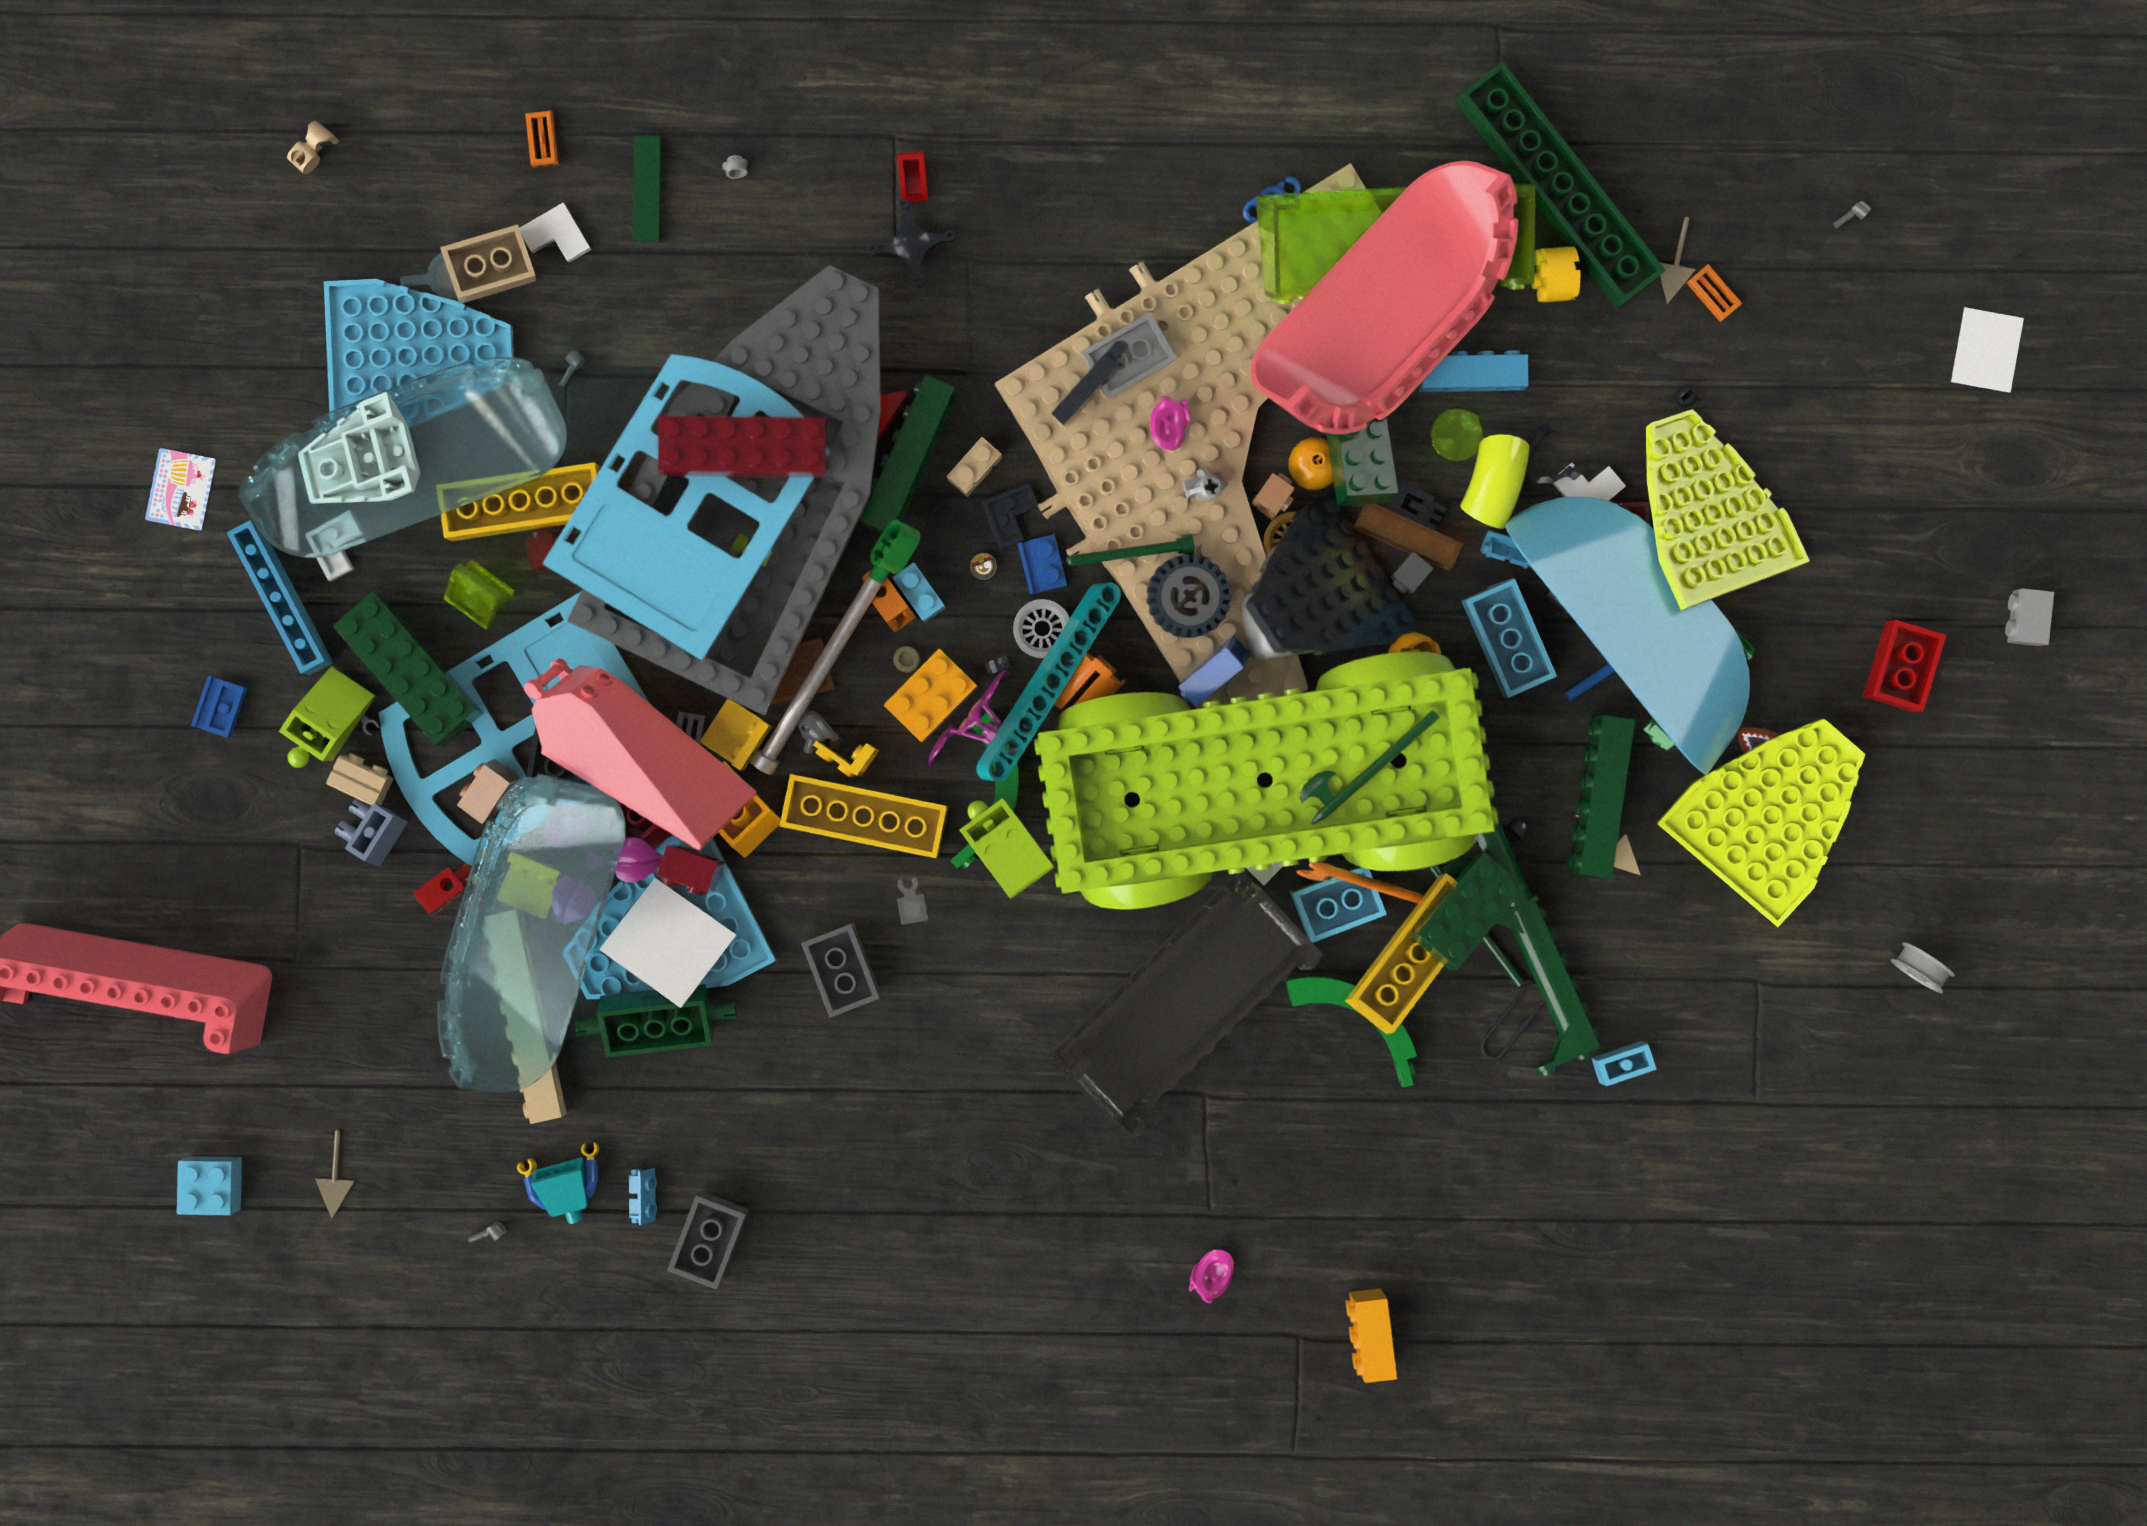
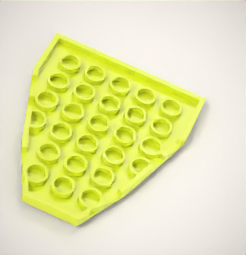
M1693 409L1652 422L1646 426L1647 486L1658 558L1681 610L1799 567L1810 561L1783 507L1778 509L1769 498L1772 495L1767 488L1762 490L1753 478L1756 474L1729 443L1723 445L1714 436L1716 431L1710 425L1705 424Z
M1819 719L1769 739L1691 783L1656 823L1774 925L1779 927L1814 889L1818 881L1816 879L1822 866L1825 865L1828 859L1827 855L1832 843L1836 841L1849 812L1850 799L1854 786H1856L1858 781V772L1862 766L1865 753L1825 719Z

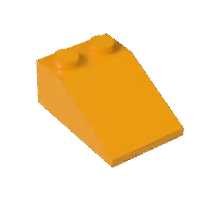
M725 761L723 762L726 767L739 776ZM756 794L718 833L733 849L746 858L780 825L781 819Z

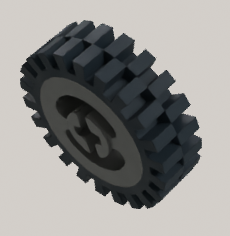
M1181 555L1167 560L1155 570V574L1149 580V587H1147L1146 593H1148V598L1146 602L1150 608L1148 610L1150 615L1154 617V622L1160 625L1162 630L1176 637L1193 638L1208 634L1210 631L1215 630L1220 622L1224 621L1226 618L1225 614L1230 609L1229 600H1231V594H1229V588L1231 587L1230 583H1227L1225 579L1227 576L1224 572L1220 571V567L1216 563L1213 564L1210 562V559L1202 558L1200 555ZM1184 577L1197 579L1206 591V602L1204 605L1201 602L1203 598L1202 591L1198 590L1191 596L1194 600L1193 602L1187 601L1180 606L1184 609L1193 608L1195 610L1193 616L1179 613L1171 602L1172 588L1176 590L1175 601L1178 603L1186 597L1184 591L1190 592L1197 587L1194 584H1183L1182 579Z

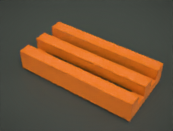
M553 112L525 113L531 166L535 168L539 165H543V167L549 166L548 164L559 165ZM546 117L551 158H548L547 156L543 118ZM533 119H537L542 159H537Z
M1709 264L1686 282L1720 322L1743 304ZM1705 273L1719 288V290L1726 296V298L1732 303L1731 307L1724 301V299L1715 290V288H1713L1711 284L1704 278L1703 275ZM1697 280H1698V281L1700 282V284L1707 290V292L1713 297V299L1720 305V307L1725 311L1724 313H1723V312L1721 311V309L1715 304V302L1708 296V294L1702 289V287L1696 282Z

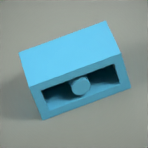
M912 563L892 577L924 623L946 608L915 563Z
M1642 1041L1591 1058L1599 1083L1604 1086L1656 1070L1649 1045Z

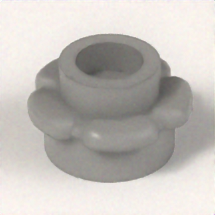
M733 155L728 157L722 166L726 170L727 177L739 179L747 175V166L749 164L741 156Z

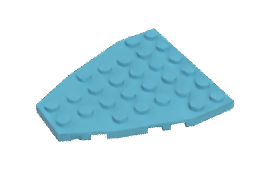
M379 279L324 281L330 431L338 425L337 421L342 417L347 418L357 410L356 406L362 401L385 392L390 394L410 429L462 409L515 379L513 327L510 324L494 319L464 304H459L457 301L411 290L408 287L386 283Z
M673 835L656 849L663 856L667 845L677 844L725 861L714 838L710 839L698 850ZM726 861L715 892L699 896L688 892V887L685 885L673 887L665 884L736 934L735 938L699 985L706 984L707 988L728 986L776 961ZM659 867L654 873L641 881L631 883L621 880L597 904L588 920L581 926L572 942L563 951L586 999H600L602 995L655 990L599 949L654 878L662 882L663 878L656 876Z

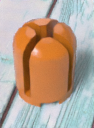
M1086 653L1054 704L1062 710L1096 671L1100 676L1074 705L1114 695L1125 684L1126 680L1124 679L1120 682L1114 676L1117 670L1100 655L1094 658L1089 653Z

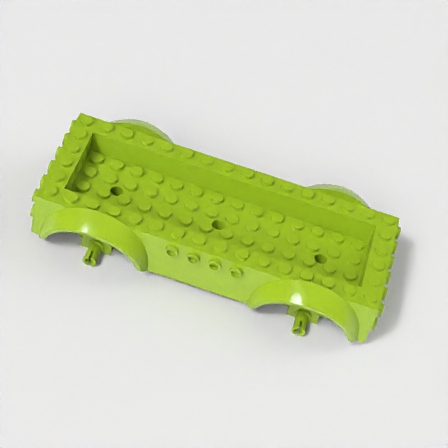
M1398 652L1367 657L1337 666L1326 672L1319 679L1316 691L1301 693L1300 688L1285 690V695L1274 697L1273 692L1258 694L1257 700L1247 701L1246 696L1231 698L1230 704L1220 705V700L1205 702L1203 708L1191 709L1188 703L1181 697L1166 693L1150 692L1111 695L1071 706L1059 714L1054 730L1038 733V738L1034 739L1036 754H1041L1042 764L1038 768L1040 780L1045 781L1046 791L1043 792L1044 807L1050 810V817L1047 819V829L1049 835L1053 834L1054 843L1051 845L1052 860L1058 863V869L1055 872L1057 888L1061 887L1062 893L1080 891L1088 902L1099 907L1138 909L1162 905L1187 897L1203 888L1212 878L1214 871L1229 870V874L1245 872V867L1255 866L1256 870L1272 868L1271 863L1282 862L1283 866L1299 864L1298 859L1309 858V862H1319L1326 860L1325 855L1342 853L1345 859L1352 864L1365 869L1399 871L1430 867L1461 856L1474 845L1478 833L1494 831L1493 825L1498 824L1496 808L1490 806L1489 798L1494 797L1492 781L1486 779L1485 772L1490 770L1488 754L1482 752L1481 745L1486 743L1484 727L1478 725L1477 718L1482 716L1480 700H1475L1473 691L1478 689L1476 673H1471L1470 668L1455 669L1450 659L1440 654L1431 652ZM1432 710L1437 713L1440 718L1401 752L1407 759L1404 767L1395 768L1389 762L1326 819L1316 824L1311 823V820L1324 804L1317 797H1310L1301 804L1300 792L1310 778L1323 771L1335 772L1336 774L1328 781V789L1334 796L1337 795ZM1260 773H1269L1273 778L1272 784L1267 787L1261 786L1257 781ZM1127 793H1137L1140 797L1139 805L1136 807L1127 806L1125 803Z

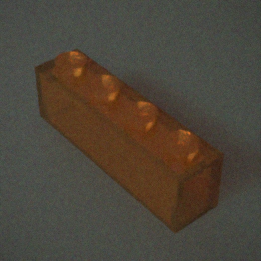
M1377 504L1362 505L1354 523L1355 529L1407 553L1414 551L1423 560L1447 571L1453 568L1463 546V543Z

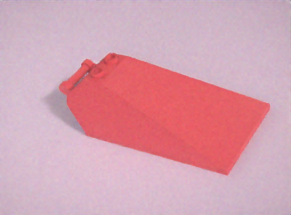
M558 658L551 663V667L537 679H531L524 686L525 692L536 700L532 712L542 745L541 753L698 850L712 839L756 795L757 791L624 682L601 668L578 666L572 670L564 659ZM555 677L562 678L548 691L543 689Z

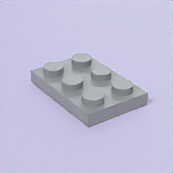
M1150 312L1080 353L1090 370L1116 341L1127 342L1128 349L1118 359L1123 365L1101 389L1107 400L1177 359Z

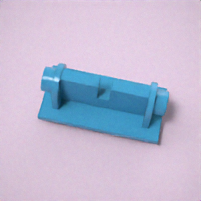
M1488 530L1480 548L1481 553L1486 554L1485 557H1493L1503 561L1508 559L1510 563L1523 566L1525 569L1527 567L1532 568L1510 536Z
M655 1168L643 1171L642 1169H631L629 1193L638 1194V1198L629 1199V1218H632V1223L644 1225L656 1221L655 1188L657 1180Z

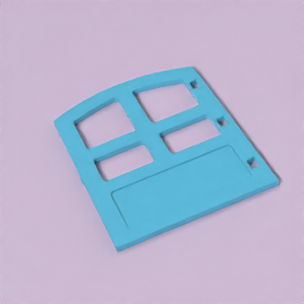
M671 354L543 564L699 659L704 660L815 477H790L776 501L768 503L725 476H685L690 481L689 486L669 516L662 515L619 489L618 482L638 451H643L658 460V436L652 432V427L681 381L707 385L738 396L740 402L731 417H755L758 412L762 411L769 417L804 418L783 397L764 384L739 371L707 360ZM664 382L670 388L661 401L654 396ZM827 447V457H828V455L830 454L831 451H830L829 448ZM620 454L626 460L617 473L610 468ZM709 493L718 496L760 523L759 529L743 555L738 559L733 558L688 530L690 521ZM575 526L582 532L574 545L565 541Z
M581 592L448 671L483 712L472 723L482 742L480 746L425 779L419 776L408 743L405 722L411 717L398 702L379 712L386 755L395 780L406 801L431 834L450 852L470 866H473L546 822L554 802H567L576 805L579 801L599 790V788L586 781L583 797L553 793L542 799L536 790L524 788L527 774L516 758L513 749L534 736L536 725L534 716L531 714L505 731H501L473 686V681L499 664L508 662L524 688L527 682L531 679H537L551 667L552 662L561 658L567 662L568 667L572 670L578 666L603 669L624 682L650 704L614 643L567 622ZM561 613L564 620L551 627L546 620ZM491 655L494 662L481 669L476 662ZM555 677L543 689L548 691L562 678ZM528 695L534 705L536 700ZM495 759L519 777L512 792L520 803L522 811L520 814L474 840L443 812L434 801V796L474 772L482 762L487 763Z

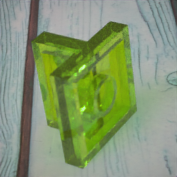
M471 560L465 566L459 563L453 568L443 599L484 629H487L493 623L496 612L512 597L514 590Z

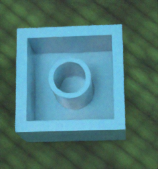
M189 1156L179 1160L177 1214L232 1215L240 1211L242 1157Z

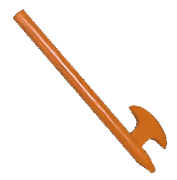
M1311 862L1309 864L1315 871H1297L1298 875L1308 879L1331 881V879L1327 878L1331 876L1417 904L1424 896V894L1322 862Z

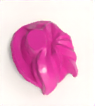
M1169 396L1162 397L1161 401L1152 411L1150 419L1152 437L1156 445L1164 450H1176L1184 441L1186 427L1190 424V410L1185 398L1180 403Z
M1213 1250L1203 1256L1200 1262L1193 1266L1189 1291L1191 1292L1196 1289L1197 1293L1201 1295L1202 1300L1207 1303H1212L1213 1299L1221 1296L1226 1291L1233 1275L1234 1261L1231 1255L1223 1250Z

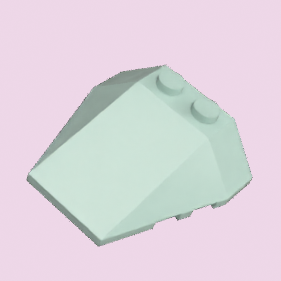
M385 392L362 401L356 406L357 410L347 418L342 417L337 421L338 425L327 434L322 433L298 453L310 503L390 501L415 491L421 473L409 427L389 393Z

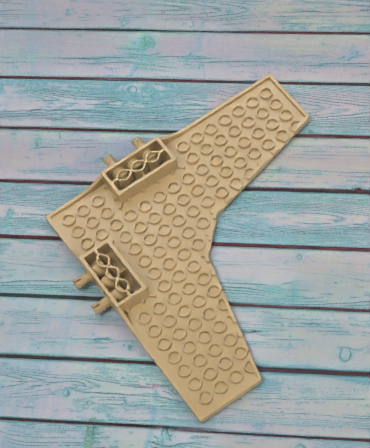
M1351 163L1159 282L1153 279L1144 261L1133 266L1129 271L1142 290L1140 294L1115 309L1109 307L1099 288L1094 290L1093 293L1091 292L1085 296V299L1097 316L1096 321L994 384L1032 444L1049 475V479L1057 490L1056 495L1038 504L1040 511L1051 506L1049 510L1043 513V516L1048 519L1059 510L1067 507L1085 535L1086 539L1066 549L1068 556L1079 551V554L1172 542L1176 541V538H1180L1181 535L1192 534L1195 548L1194 555L1210 559V562L1216 563L1220 567V571L1224 572L1227 576L1225 579L1227 583H1230L1229 594H1231V600H1229L1230 609L1226 612L1224 621L1220 622L1215 630L1210 631L1206 635L1183 638L1173 636L1171 633L1162 630V627L1154 622L1155 619L1150 615L1148 611L1150 608L1146 602L1148 598V593H1146L1147 587H1149V580L1155 574V570L1167 560L1183 554L1171 552L1102 562L1130 601L1180 683L1233 635L1248 650L1241 602L1244 596L1252 592L1254 583L1259 580L1262 574L1260 568L1266 559V555L1242 484V477L1257 410L1268 398L1252 382L1250 375L1251 362L1263 340L1382 215ZM1150 312L1177 359L1108 400L1102 390H1100L1069 425L1061 424L1051 413L1089 371L1080 353ZM1169 396L1180 403L1185 398L1190 410V424L1186 427L1182 445L1176 450H1164L1156 445L1151 433L1150 419L1152 411L1161 401L1162 397ZM1207 468L1210 474L1221 472L1223 481L1228 483V486L1222 490L1218 497L1207 502H1201L1195 497L1186 499L1182 481L1197 478L1196 471ZM1184 577L1182 579L1183 584H1194L1197 587L1190 592L1184 591L1186 597L1178 603L1175 601L1176 590L1172 588L1171 602L1179 613L1193 616L1195 614L1193 608L1184 609L1180 606L1187 601L1193 602L1194 600L1191 596L1198 590L1202 591L1203 598L1201 602L1204 605L1206 602V591L1197 579ZM1298 655L1269 660H1256L1250 656L1244 668L1197 705L1196 709L1203 708L1205 702L1220 700V705L1230 704L1231 698L1246 696L1247 701L1257 700L1258 694L1273 692L1274 697L1285 695V690L1300 688L1301 693L1308 689V685Z

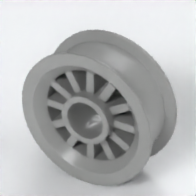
M1046 599L1031 601L1024 605L1015 617L1013 624L1015 640L1026 654L1044 659L1053 646L1049 637L1056 641L1058 637L1052 633H1061L1070 618L1063 607L1056 602ZM1037 610H1042V618H1039ZM1046 610L1052 612L1047 619L1045 618ZM1032 612L1035 616V621L1028 617ZM1054 615L1059 618L1054 622H1050ZM1027 620L1032 626L1023 625L1024 621ZM1039 622H1046L1050 626V631L1046 636L1036 634L1035 626ZM1059 623L1062 625V629L1053 628V626ZM1023 629L1032 630V632L1023 635ZM1034 635V638L1029 644L1026 639ZM1037 639H1039V648L1033 646ZM1043 640H1046L1048 648H1042Z
M1903 942L1904 949L1898 958L1891 959V962L1922 985L1935 992L1943 993L1941 987L1949 976L1954 977L1955 974L1931 955L1911 944Z

